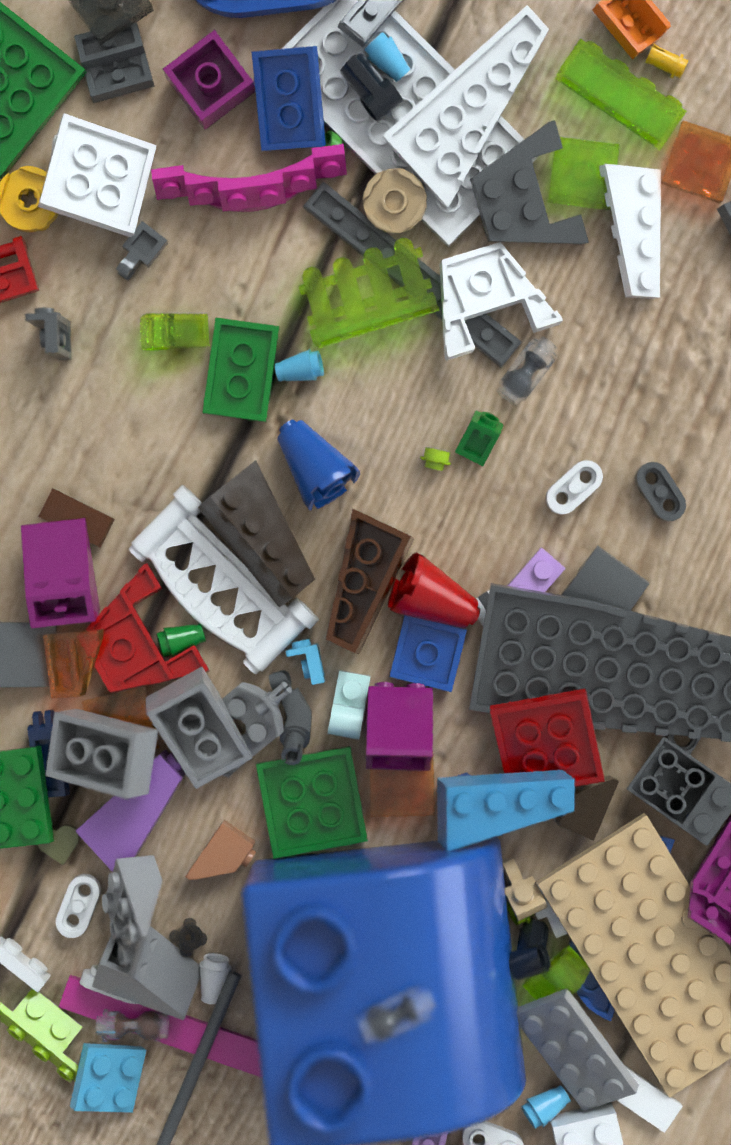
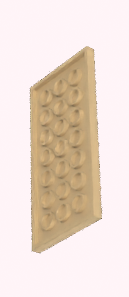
M645 813L536 881V884L669 1098L731 1059V953L724 941L688 918L690 885Z

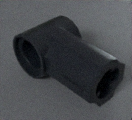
M362 52L354 55L340 69L342 76L359 95L360 102L365 110L376 122L403 102L395 86L388 79H383Z
M530 918V923L524 922L523 927L520 929L517 950L510 952L509 967L516 980L526 979L550 971L551 962L546 950L549 928L544 921Z

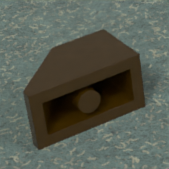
M608 775L605 777V782L576 788L574 811L558 816L555 820L557 825L594 841L619 781Z

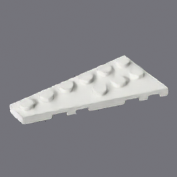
M528 5L383 135V139L447 210L548 33V27Z

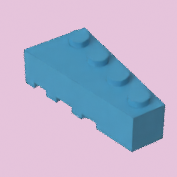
M563 770L437 778L438 842L449 852L573 812L575 779Z

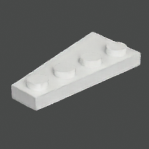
M603 164L599 166L601 178L605 177L607 193H604L607 207H611L614 221L611 229L613 239L616 238L618 241L620 254L617 258L625 297L660 298L661 170Z

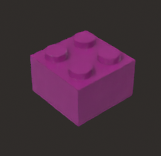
M215 30L163 68L166 79L204 130L255 93L253 80Z

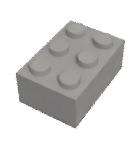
M80 709L55 712L45 776L125 799L149 794L158 730Z

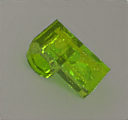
M144 314L140 317L141 350L160 351L172 348H205L210 346L208 314Z
M568 945L550 960V971L527 978L522 986L535 1000L566 988L573 995L585 982L590 969L586 962Z

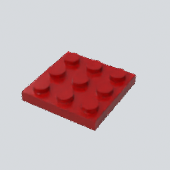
M586 688L490 706V714L504 773L563 770L575 779V787L605 782Z

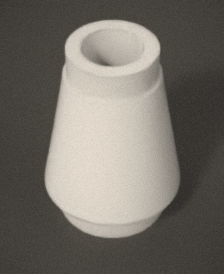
M209 953L204 955L203 961L199 964L201 1001L207 1004H216L231 966L227 956Z

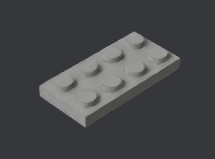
M568 988L518 1006L519 1026L583 1111L637 1093L639 1084Z

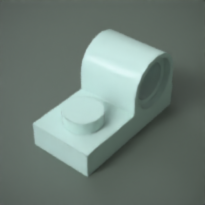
M339 670L327 734L359 740L371 676Z

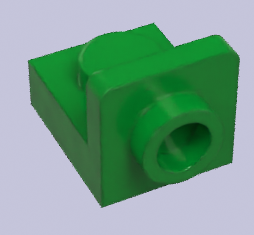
M475 411L455 453L483 467L504 425L499 422L495 415L489 412L481 413Z

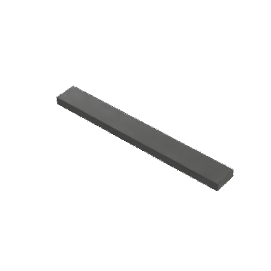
M322 182L304 204L303 208L442 320L440 275L387 232L376 228L368 220L367 216L325 182ZM488 314L464 320L474 346L500 368H502L522 343Z

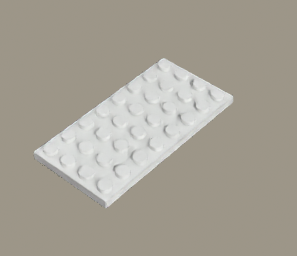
M337 0L324 6L282 49L317 46L324 124L331 131L337 133L346 146L375 175L381 171L393 168H402L414 174L383 139V135L455 69L396 11L391 14L362 48L338 28L339 22L358 0ZM384 32L388 38L392 37L411 70L398 82H395L393 78L389 77L368 60L383 79H388L395 86L403 99V102L376 122L365 110L360 102L359 95L342 76L340 69L349 59L361 52L367 58L369 55L364 49ZM502 116L497 121L448 210L423 183L427 194V209L421 221L448 247L480 216L470 178L524 140ZM539 156L533 157V158H532V163H533Z

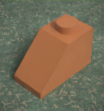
M224 819L185 877L189 880H196L234 873L240 865L246 868L256 854V851L252 849L255 840Z

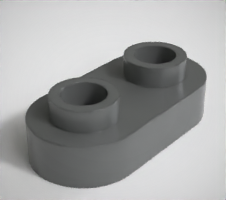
M649 462L640 466L635 474V483L654 514L663 521L679 519L686 510V500L667 469L657 462ZM648 473H653L656 476V482L653 485L646 482L645 478ZM666 499L671 500L673 503V509L669 512L663 508V502Z

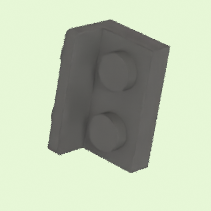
M35 308L34 313L25 314V321L40 329L41 348H45V353L58 360H72L71 321L61 316V313L54 312V308Z

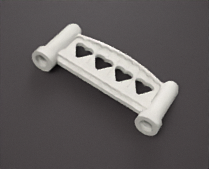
M181 485L173 494L175 498L131 542L132 546L129 550L141 562L146 558L152 561L156 571L171 594L198 623L221 640L243 651L246 654L243 663L254 674H257L259 671L263 672L306 627L311 629L319 619L298 598H295L288 606L284 604L278 607L243 562L197 517L201 512L198 507L202 502L188 488ZM193 542L189 565L187 569L179 570L175 565V561H170L166 557V551L170 547ZM216 565L211 590L207 593L201 592L198 588V583H192L189 580L190 571ZM239 587L234 612L231 615L223 614L221 606H216L212 603V595L215 592ZM261 610L255 637H247L244 634L243 628L235 626L234 619L237 615Z

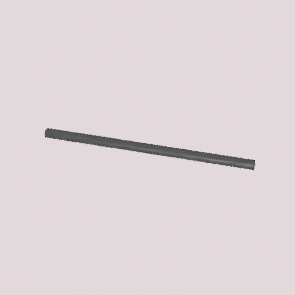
M230 971L156 1145H170L241 979V975L237 972Z

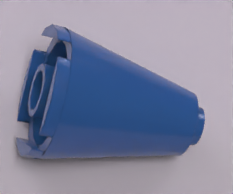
M294 419L290 420L279 429L280 434L277 440L304 505H306L308 510H312L313 504L319 509L333 502L347 491L344 485L350 479L353 484L358 480L361 474L357 466L303 420L297 422Z

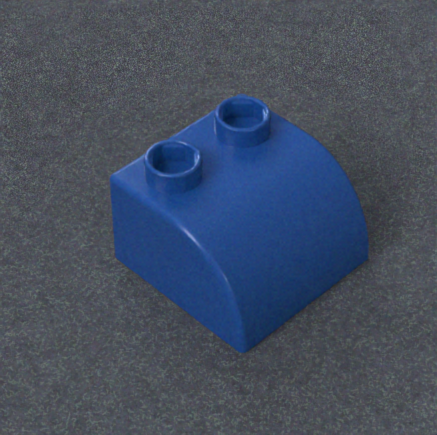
M495 836L449 852L437 840L276 859H261L252 864L242 890L269 1145H367L431 1137L464 1129L488 1120L510 1107L520 1097L525 1088L526 1074L521 1028L517 1016L516 981L509 967V955L512 952L507 897L505 894L502 850L498 837ZM410 998L418 1015L416 1018L404 1017L394 1022L390 1031L381 1035L372 1033L368 1024L371 1015L380 1011L390 1013L402 1007L405 1000Z

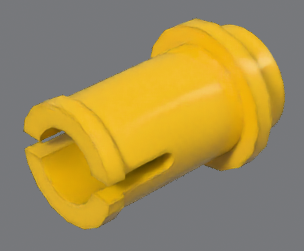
M657 44L652 46L645 61L646 64L671 74L670 78L672 79L674 76L681 78L689 60L684 59V54L678 56L657 46Z

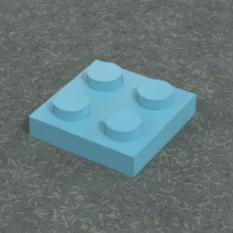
M83 1043L70 1107L74 1111L133 1113L146 1049L142 1046Z

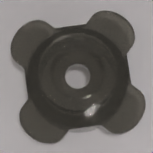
M187 918L183 921V925L180 928L170 932L169 939L177 944L183 957H190L193 954V950L199 948L200 945L206 944L207 935L196 926L194 919ZM187 934L191 936L189 941L185 938Z

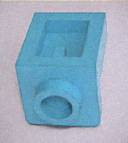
M310 639L291 642L292 649L285 651L286 657L306 654V659L301 660L304 678H310L312 685L324 683L326 679L319 644L311 645Z

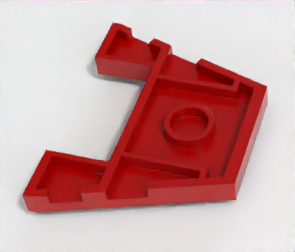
M148 563L142 565L133 579L125 584L116 598L98 614L96 620L91 622L78 637L111 694L178 680L200 667H203L206 673L210 671L195 645L168 661L164 660L134 607L163 589Z

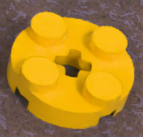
M20 167L19 170L5 175L0 181V214L10 226L22 232L45 231L59 215L58 213L38 207L47 174L46 171L38 167ZM33 191L35 192L34 197L37 199L35 205L31 204L29 208H26L21 197L22 195L28 196L29 192Z

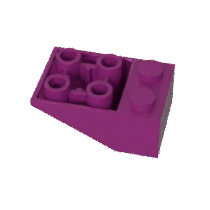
M86 518L21 525L25 598L30 627L40 628L94 622L100 612Z

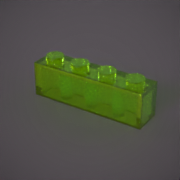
M580 38L558 70L555 79L655 148L661 150L687 112L682 108V103L671 95L665 97L655 90V84L647 78H638L630 73L629 67L624 62L608 58L603 54L602 48L592 41L585 42Z

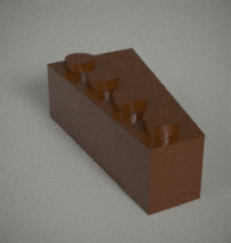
M352 509L351 524L344 548L345 553L338 577L339 582L326 640L355 654H360L414 538Z

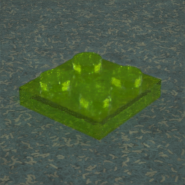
M560 137L563 149L556 150L553 153L547 202L611 210V207H607L604 193H607L605 177L601 178L599 166L603 164H618L620 144Z

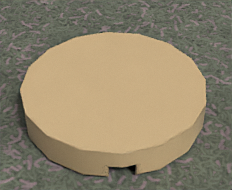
M402 168L384 170L377 173L368 182L363 193L364 210L368 220L376 228L387 233H404L413 229L422 220L427 209V194L423 183L413 173Z

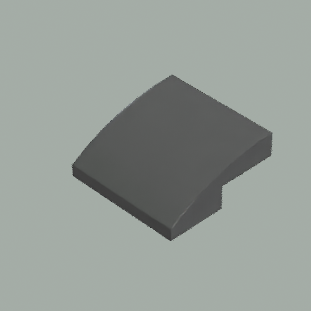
M136 19L74 36L82 67L87 71L85 77L93 103L155 86Z
M597 545L561 595L587 599L631 611L648 587L649 582Z

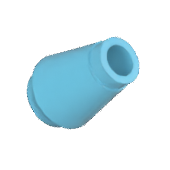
M384 32L364 49L369 55L367 59L389 77L393 78L395 82H398L411 70L392 37L388 38Z
M308 349L275 363L276 376L279 382L316 381L317 377L324 376V367L319 351L312 352Z
M559 1085L556 1088L526 1099L527 1103L521 1106L534 1129L539 1126L544 1128L571 1100L564 1088Z

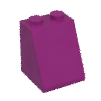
M389 682L375 683V686H368L366 769L430 771L433 759V688H426L421 683L407 684V687H394V684Z

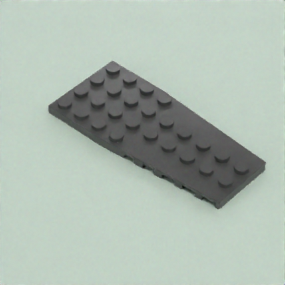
M491 583L469 710L490 713L491 705L586 688L594 729H619L622 732L637 733V731L651 732L661 736H668V734L682 735L693 739L704 737L731 742V636L587 599Z

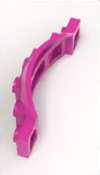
M344 144L311 148L312 155L267 174L239 178H216L185 172L184 166L180 165L151 169L152 181L157 200L188 196L190 206L209 205L221 209L223 212L260 211L285 204L286 201L292 199L300 192L317 189L316 179L347 175Z

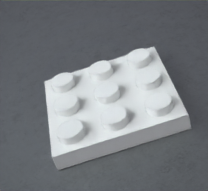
M63 114L38 207L132 238L135 233L157 145Z

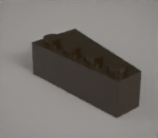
M256 460L198 507L278 607L293 599L315 580Z

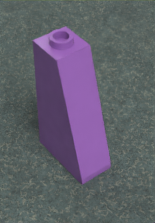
M165 749L154 759L149 794L129 799L113 796L75 831L112 872L116 859L137 857L185 777L186 773L173 753L169 754Z

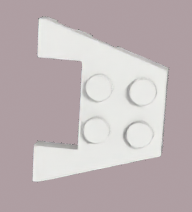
M501 242L443 259L439 264L444 357L446 361L473 353L475 350L464 320L522 303L533 333L560 325L563 321L557 310L554 312L547 304L543 293L539 289H535L525 277V271Z

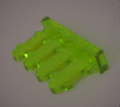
M400 238L394 244L396 254L394 256L384 258L378 248L371 247L363 255L365 265L353 268L349 259L340 257L333 263L334 275L324 278L316 267L305 269L302 275L304 284L299 285L298 288L300 294L307 293L313 315L308 316L307 319L310 326L316 324L317 327L310 330L312 341L316 347H325L439 311L434 292L427 293V289L433 288L430 278L423 279L417 259L423 257L421 247L415 249L410 239ZM399 264L405 286L393 290L387 268ZM368 274L374 296L362 299L356 278ZM337 284L343 306L332 309L326 287ZM408 295V300L397 303L396 299ZM377 305L378 309L366 313V308ZM344 315L347 316V319L341 320L338 322L335 321V318Z

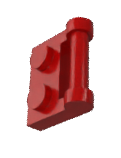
M22 235L12 238L13 242L0 245V259L15 254L18 257L17 262L0 267V303L40 291Z

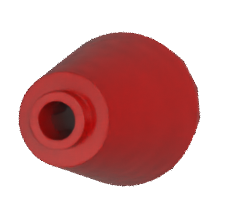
M418 553L412 554L401 568V570L405 571L400 580L396 579L392 586L387 604L388 608L396 614L459 628H466L469 624L474 625L481 611L478 607V600L425 556Z

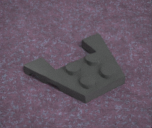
M555 120L547 122L536 132L470 178L487 241L556 244L589 243L582 215L549 223L532 163L533 157L563 149Z

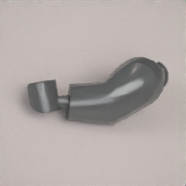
M282 670L270 674L269 682L273 690L283 681L288 684L283 691L289 686L292 690L291 694H288L281 700L286 720L283 725L284 732L280 735V741L284 746L281 753L282 760L286 759L285 763L288 765H296L302 760L303 749L307 747L310 741L312 711L299 688L292 689L290 674Z

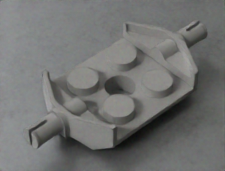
M284 681L272 692L269 691L268 693L256 685L242 682L222 699L232 719L241 720L245 724L246 732L241 736L252 757L284 732L283 717L278 705L282 699L292 693L289 686L279 694L288 685ZM243 764L228 771L223 776L230 777Z

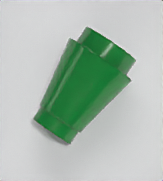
M201 624L163 628L162 632L156 633L163 658L167 656L173 658L193 645L198 646L200 643L206 642Z

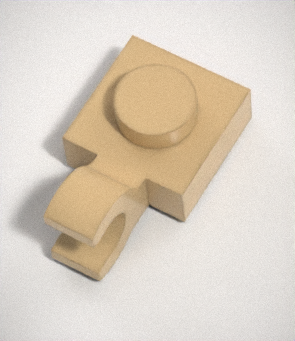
M514 858L504 862V873L511 885L505 888V894L517 920L520 921L546 909V901L533 876L523 879Z

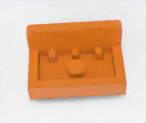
M601 0L592 9L632 60L654 45L671 27L670 22L652 0Z

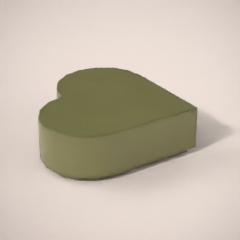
M66 824L59 829L53 828V842L39 844L38 846L48 856L64 865L78 845L80 836L75 832L77 830L75 826Z

